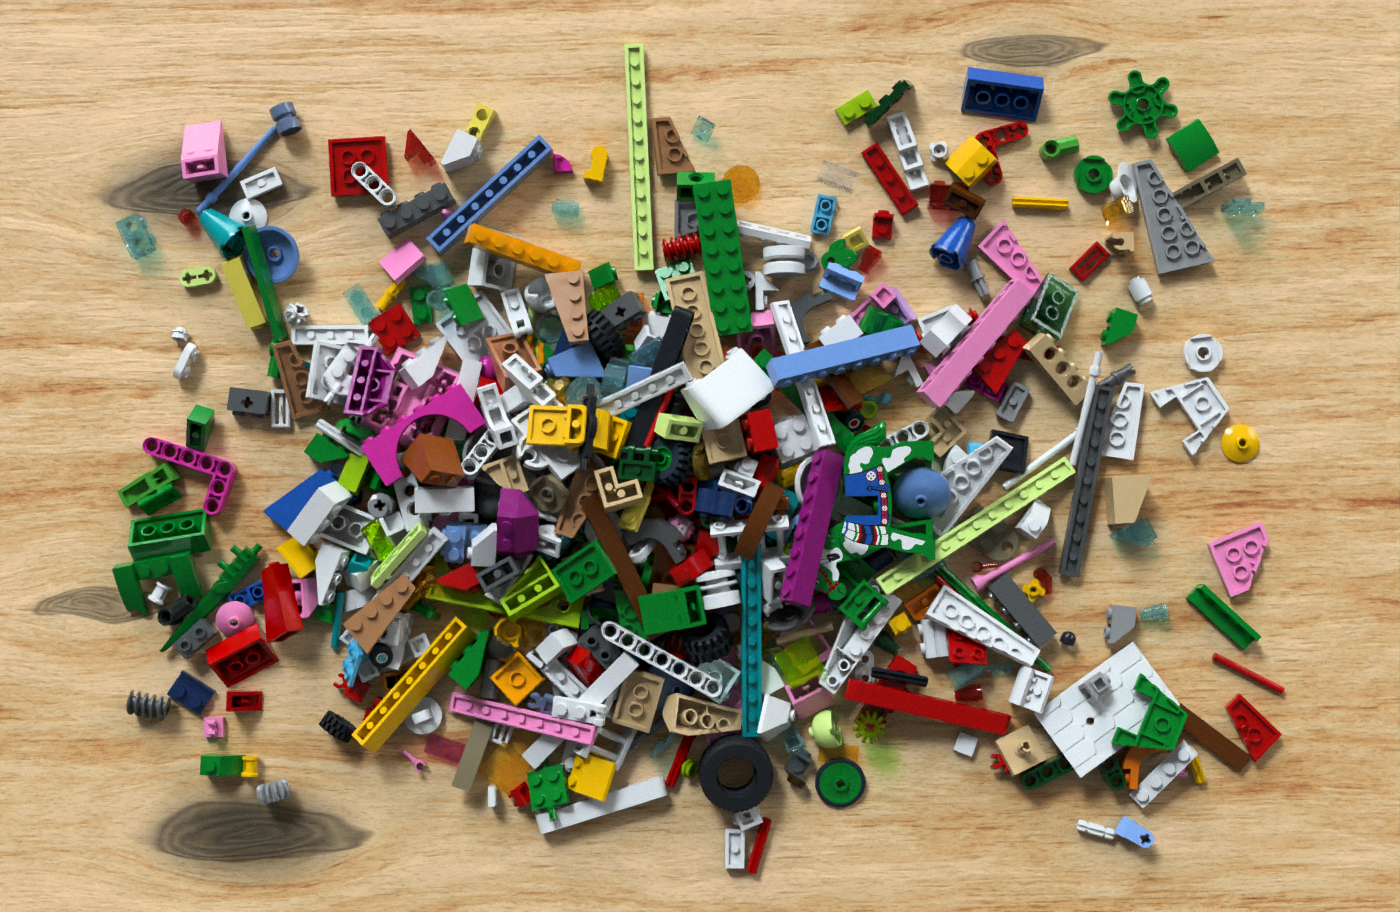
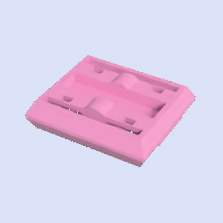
M398 347L390 362L395 369L394 380L402 366L401 364L409 358L413 360L417 357L416 354ZM438 363L433 376L420 387L413 390L410 389L401 377L399 382L394 381L388 406L384 407V412L380 415L379 422H374L379 412L377 410L364 416L359 426L380 435L379 431L388 425L390 427L397 424L396 420L406 414L408 417L414 413L412 410L421 404L425 406L430 403L429 399L439 393L441 396L443 394L442 387L447 388L452 382L457 385L460 373ZM385 413L390 414L389 417L385 419ZM436 416L424 417L411 424L403 433L399 444L409 448L417 436L422 433L421 429L426 430L424 434H427ZM437 416L431 427L432 432L428 433V435L439 437L448 418Z

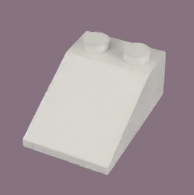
M346 504L333 518L330 525L320 533V537L367 555L379 527L380 518Z

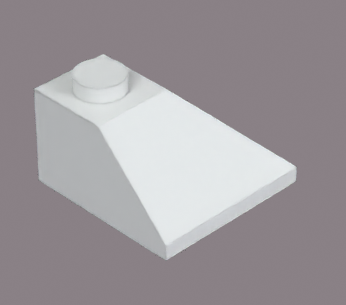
M765 695L757 730L763 741H770L790 727L791 721L795 720L796 710H794L792 704L770 695Z

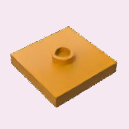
M519 651L490 677L516 707L545 681Z

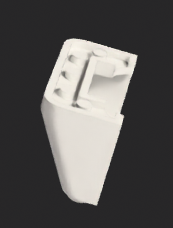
M734 347L730 349L725 357L727 361L703 379L696 380V378H693L685 383L686 386L680 390L696 419L703 423V430L719 429L727 426L775 389L771 379L742 348Z

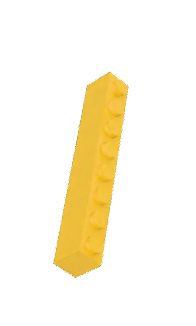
M455 617L354 731L352 736L363 747L375 754L448 671L449 667L462 655L465 648L475 640L474 638L477 634L459 618Z

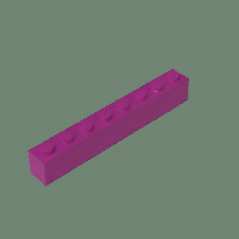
M828 449L815 450L812 456L806 490L803 494V503L799 512L793 545L790 550L784 584L781 589L780 601L797 607H810L844 461V456Z

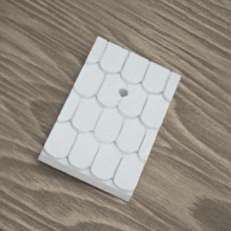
M1134 641L1045 705L1042 714L1034 712V715L1080 778L1124 747L1111 744L1117 727L1137 735L1151 701L1150 697L1132 690L1140 673L1146 676L1152 684H1155L1162 693L1173 700L1178 706L1180 705ZM1101 671L1102 674L1105 673L1110 678L1112 688L1089 703L1087 699L1091 695L1085 688L1079 690L1078 686ZM1095 681L1094 684L1097 689H1102L1099 683ZM1088 718H1093L1094 722L1090 723Z

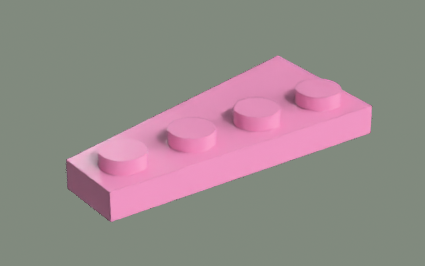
M1004 219L977 246L1011 280L1019 278L1034 293L1031 299L1046 286V283L1028 259L1026 252L1021 248L1017 238L1010 231Z

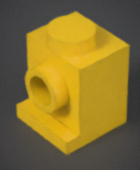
M903 611L887 621V625L895 638L907 633L912 628L911 622Z

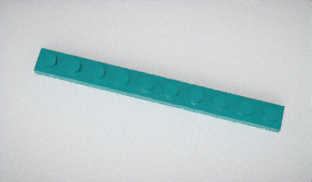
M761 544L752 561L740 556L741 720L743 737H760L757 730L762 712Z

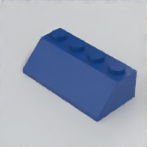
M968 67L963 88L961 112L1036 122L1044 91L1043 77Z

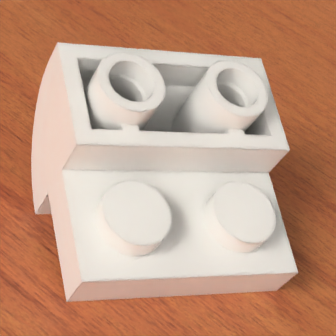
M1020 665L1008 701L1042 714L1055 677Z

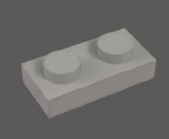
M1013 380L995 415L1013 423L1030 389Z

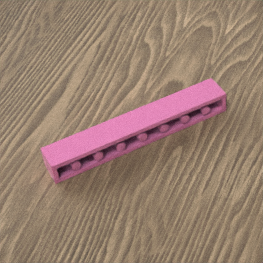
M1019 278L1009 280L916 393L931 408L945 406L949 401L948 397L960 388V383L963 379L971 375L972 368L984 359L983 355L995 346L997 338L1006 333L1008 330L1007 326L1019 317L1018 313L1030 304V299L1034 293Z

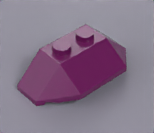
M359 346L343 412L344 415L364 417L388 406L395 369L379 347Z
M501 488L497 513L496 551L500 559L513 556L515 560H520L538 549L539 512L525 497L522 490Z

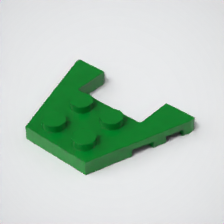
M1140 673L1132 690L1150 697L1151 701L1137 735L1117 727L1111 744L1173 751L1188 714L1162 693L1155 684H1152L1146 676Z

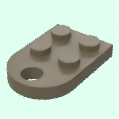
M977 504L968 519L983 510L984 507ZM1002 521L968 544L991 560L1003 561L1015 554L1019 541L1016 531ZM1004 542H1009L1012 546L1011 551L1008 553L1003 552L1001 548Z

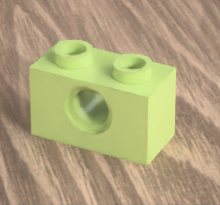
M658 413L654 432L665 439L699 443L703 423L693 417Z

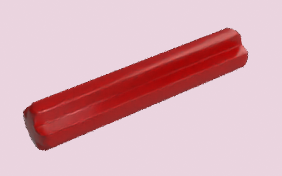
M683 736L665 781V785L674 788L681 767L694 740L692 736Z
M763 817V823H760L747 866V872L751 874L757 873L771 827L772 819Z

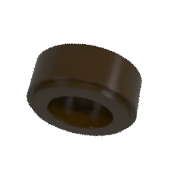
M791 773L787 777V781L799 789H803L806 785V782Z

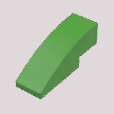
M173 462L163 463L151 472L145 473L117 491L125 507L129 508L137 504L138 500L170 482L173 484L181 479V476Z

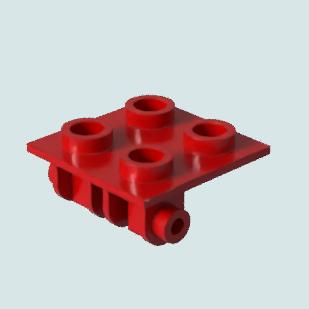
M947 628L949 662L952 664V667H960L961 663L987 665L986 646Z

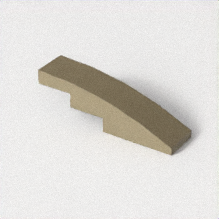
M1239 157L1173 192L1174 198L1184 209L1247 175V172Z
M479 718L475 719L451 786L468 792L471 791L495 722Z

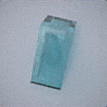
M447 260L418 267L411 273L415 278L436 290L439 289V291H445L450 289V286L455 285Z
M1142 517L1136 520L1135 523H1130L1129 527H1123L1109 535L1111 539L1134 546H1143V548L1154 543L1153 540L1157 538L1147 517Z

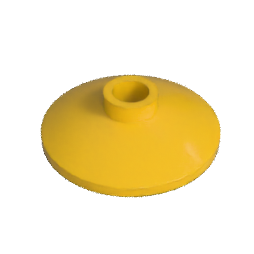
M1243 424L1233 425L1223 433L1221 449L1228 459L1234 462H1246L1252 459L1258 452L1259 438L1251 427ZM1241 439L1245 441V445L1243 447L1239 444V441Z

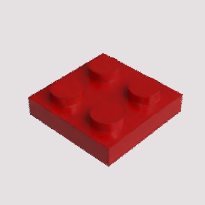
M401 303L396 304L368 322L375 336L379 337L378 341L388 356L396 352L398 347L402 348L421 336Z

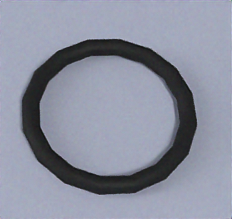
M595 598L587 603L586 614L595 625L601 628L602 623L596 621L590 613L591 604L595 602L606 603L616 611L617 607L612 602ZM608 626L606 629H615V627Z

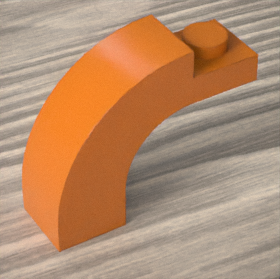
M1126 746L1119 763L1121 768L1127 769L1124 772L1126 787L1138 789L1139 766L1145 756L1153 752L1171 753V751Z

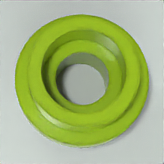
M688 759L683 763L681 767L683 777L694 778L697 775L699 765L695 760Z

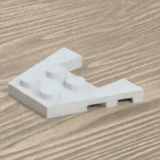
M1208 377L1149 393L1158 408L1176 398L1197 429L1196 432L1181 441L1190 456L1197 452V449L1206 440L1213 428L1216 427L1230 409Z

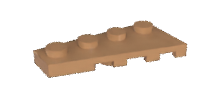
M292 340L273 344L272 348L292 419L329 411L330 407L327 405V402L305 398L309 370Z

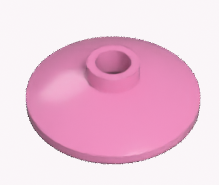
M227 602L219 608L216 614L218 629L229 637L255 624L254 612L248 605L242 602ZM236 620L238 624H233L231 621Z

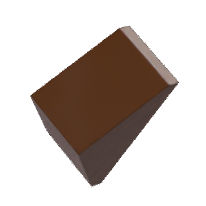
M409 669L381 673L382 692L389 693Z

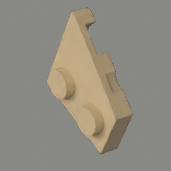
M516 454L481 466L502 488L519 489L523 493L530 491L521 461L517 459Z

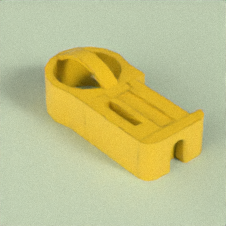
M799 460L792 464L791 467L782 470L777 469L778 485L782 487L794 485L796 472L804 460Z

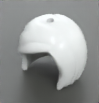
M544 275L537 277L525 287V300L533 310L545 313L556 308Z

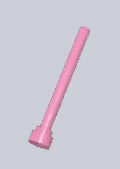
M1051 538L986 575H976L970 578L976 591L979 592L985 588L987 582L1053 547L1056 543Z

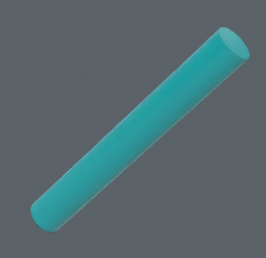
M337 591L331 648H338L344 591Z

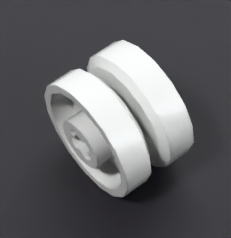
M777 245L763 248V259L769 262L763 265V276L769 278L805 276V265L797 262L805 258V248L795 245Z

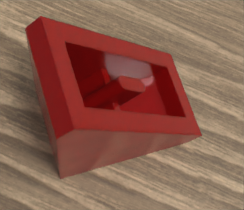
M231 690L227 692V712L262 710V691Z

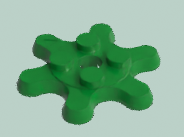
M1133 70L1128 74L1129 90L1126 92L1112 91L1108 95V100L1111 104L1118 105L1123 109V116L1116 123L1119 131L1126 132L1132 125L1138 124L1143 127L1145 136L1153 139L1159 132L1156 125L1157 119L1163 116L1174 118L1178 114V109L1175 105L1168 104L1163 100V93L1170 86L1167 78L1160 77L1154 84L1148 85L1144 83L1141 73ZM1138 101H1145L1147 109L1142 110L1137 107Z

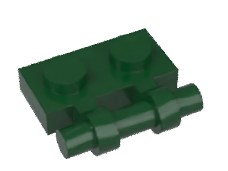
M637 445L623 446L622 454L628 455L627 460L620 459L617 479H638V481L657 483L659 463L652 462V458L660 457L661 450L654 449L652 446H646V448H640ZM636 456H644L643 461H637Z

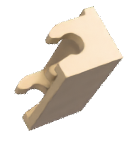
M1112 232L1104 239V244H1113L1116 249L1115 251H1108L1111 256L1127 257L1133 253L1134 232Z

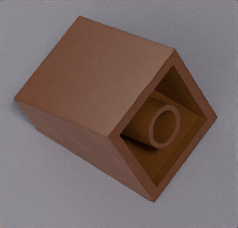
M420 433L401 457L403 463L422 483L455 488L465 476L453 439Z

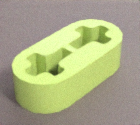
M200 267L183 271L180 274L179 280L183 286L195 288L214 284L217 281L218 275L211 267ZM207 271L212 274L209 280L201 278V276L207 275ZM188 274L192 277H197V279H192L190 284L185 281L188 278Z

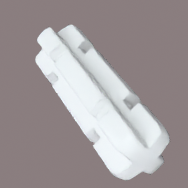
M1078 820L1076 825L1078 831H1086L1087 834L1101 838L1104 836L1108 840L1114 838L1115 831L1112 828L1106 827L1105 829L1104 826L1091 822L1086 823L1084 820Z

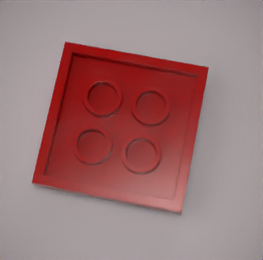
M385 136L328 139L332 197L372 195L351 173V168L356 162L365 163L389 186ZM359 169L357 171V176H363L366 172V169ZM378 181L371 184V189L373 190L379 187Z

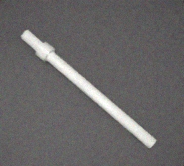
M1095 352L1093 364L1089 369L1088 374H1090L1069 462L1071 465H1077L1097 377L1100 376L1102 369L1100 368L1102 352Z
M1078 427L1075 428L1073 433L1026 466L1023 475L1015 474L1002 484L1003 488L1007 491L1074 442Z

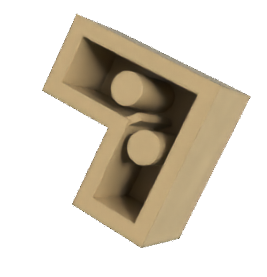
M613 466L594 471L605 514L643 503V495L638 479L618 484Z

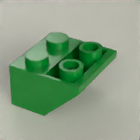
M467 283L443 291L445 294L443 300L447 307L454 311L455 314L452 317L459 328L463 327L465 330H468L486 320Z

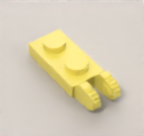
M638 481V482H639V485H640V489H641V491H642V487H643V485H644V482H643V481ZM646 482L642 493V504L624 508L617 525L620 529L638 532L651 500L654 482Z

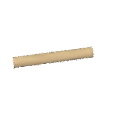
M831 622L777 637L776 642L777 645L828 632L834 630Z

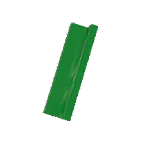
M1197 584L1186 596V599L1242 650H1245L1253 640L1258 641L1261 638L1252 627L1205 584Z

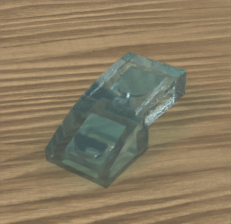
M670 732L666 741L659 738L650 754V758L654 759L663 753L674 742L678 734Z

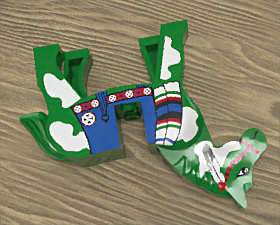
M880 421L871 429L858 434L849 443L842 465L844 496H875V499H872V511H875V514L844 515L842 522L828 529L815 586L820 587L831 599L840 600L846 595L845 585L838 580L839 571L837 564L839 562L864 558L883 547L906 553H919L928 559H935L933 519L890 525L892 497L888 476L902 473L910 468L928 467L932 469L934 441H901L891 446L878 447V445H881L886 440V423Z

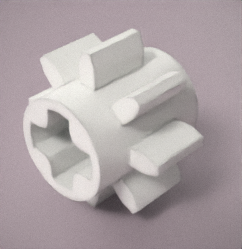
M298 302L295 305L290 303L283 314L287 323L294 325V327L298 324L304 325L307 321L306 318L309 316L306 307Z

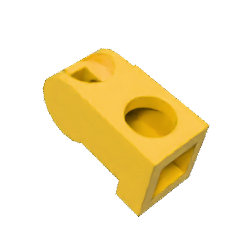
M596 146L591 151L592 163L590 171H584L583 179L584 181L603 184L608 153L603 146Z

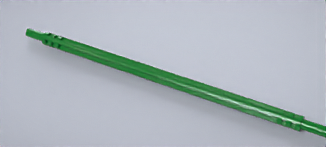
M857 496L863 503L872 507L873 498L871 496ZM941 561L931 567L962 597L1018 634ZM1039 655L1034 661L1046 673L1052 668Z

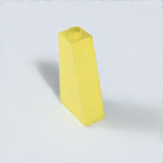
M244 253L225 260L221 263V266L247 328L253 327L256 330L264 327V323L268 318L252 274L246 266Z

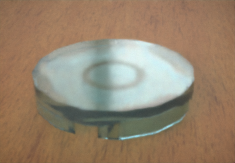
M591 376L576 378L566 390V404L582 405V399L586 396L587 384H595L594 396L597 397V407L603 396L602 385Z

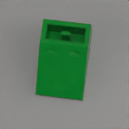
M693 584L637 596L645 635L707 624L699 585Z
M491 628L481 630L474 638L476 640L475 644L468 645L462 652L463 658L456 660L449 667L451 672L448 675L465 690L469 689L483 673L485 658L487 657L493 631Z

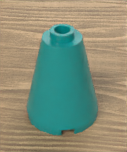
M212 208L201 212L199 222L224 258L230 259L228 256L231 255L236 257L244 251L245 239L242 228L246 227L245 225Z

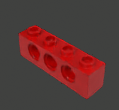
M895 654L886 668L915 675L918 673L916 671L917 666L898 654ZM879 679L877 683L907 691V687H905L907 684L896 683ZM864 703L855 719L874 732H877L878 729L882 730L887 722L885 720L888 713L892 714L894 710L882 707V713L874 715L872 710L875 705Z

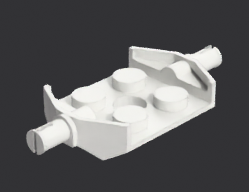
M372 333L365 343L348 340L322 376L330 390L323 400L325 403L328 401L327 405L330 406L337 396L347 398L352 375H348L345 372V368L347 366L355 367L359 346L373 347L379 339L378 336L374 338L375 334Z

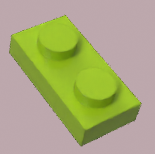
M867 90L835 109V112L845 127L866 115L872 108L876 109L877 104Z

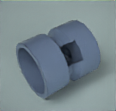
M292 102L280 103L269 110L273 121L277 122L275 127L280 137L295 134L302 129L299 118L295 117L297 112Z

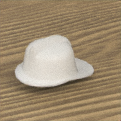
M1121 162L1118 167V176L1109 185L1112 202L1114 204L1127 201L1135 203L1137 201V186L1132 167L1126 162Z

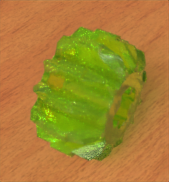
M608 284L592 292L588 299L591 308L599 311L620 298L621 295L615 285Z
M866 710V717L861 713L858 714L861 721L854 719V723L859 726H854L853 731H859L855 735L856 738H860L863 735L862 743H865L868 738L869 743L873 744V737L880 741V738L877 736L878 733L885 735V732L880 730V728H885L886 724H879L883 717L880 716L876 719L877 712L874 711L870 717L869 710ZM866 723H869L870 725L874 724V726H872L873 730L871 732L869 730H864V728H867L865 726Z

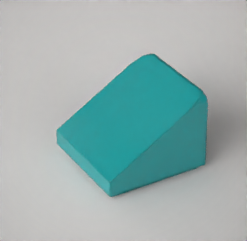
M355 552L349 562L347 573L368 571L374 558Z

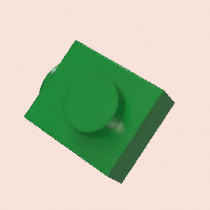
M657 290L656 295L652 297L651 306L655 312L671 315V305H666L662 292Z

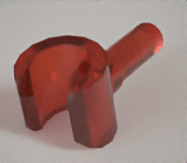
M979 561L971 563L979 564L978 570H972L976 573L982 571V569L999 567L998 563L986 564Z

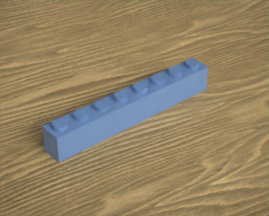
M538 135L426 239L441 255H444L467 233L471 224H477L553 155V149Z
M911 324L772 358L769 360L766 369L774 388H786L792 383L799 382L802 384L812 378L822 379L829 374L834 373L838 375L845 372V370H858L865 365L870 364V366H874L881 361L887 360L890 362L901 356L910 357L916 353L920 343Z

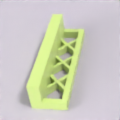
M419 521L370 575L371 585L376 589L380 585L384 586L385 580L389 575L395 573L399 568V564L410 555L409 553L422 541L431 528Z

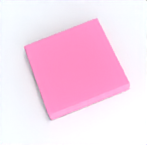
M407 237L379 263L393 280L399 284L427 259Z

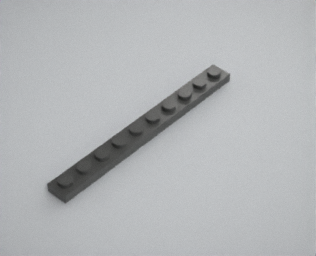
M1095 386L1083 437L1058 570L1059 574L1079 577L1114 388Z

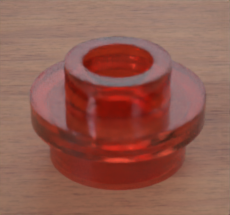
M181 209L178 214L180 222L186 227L189 225L193 226L196 219L194 213L190 209Z

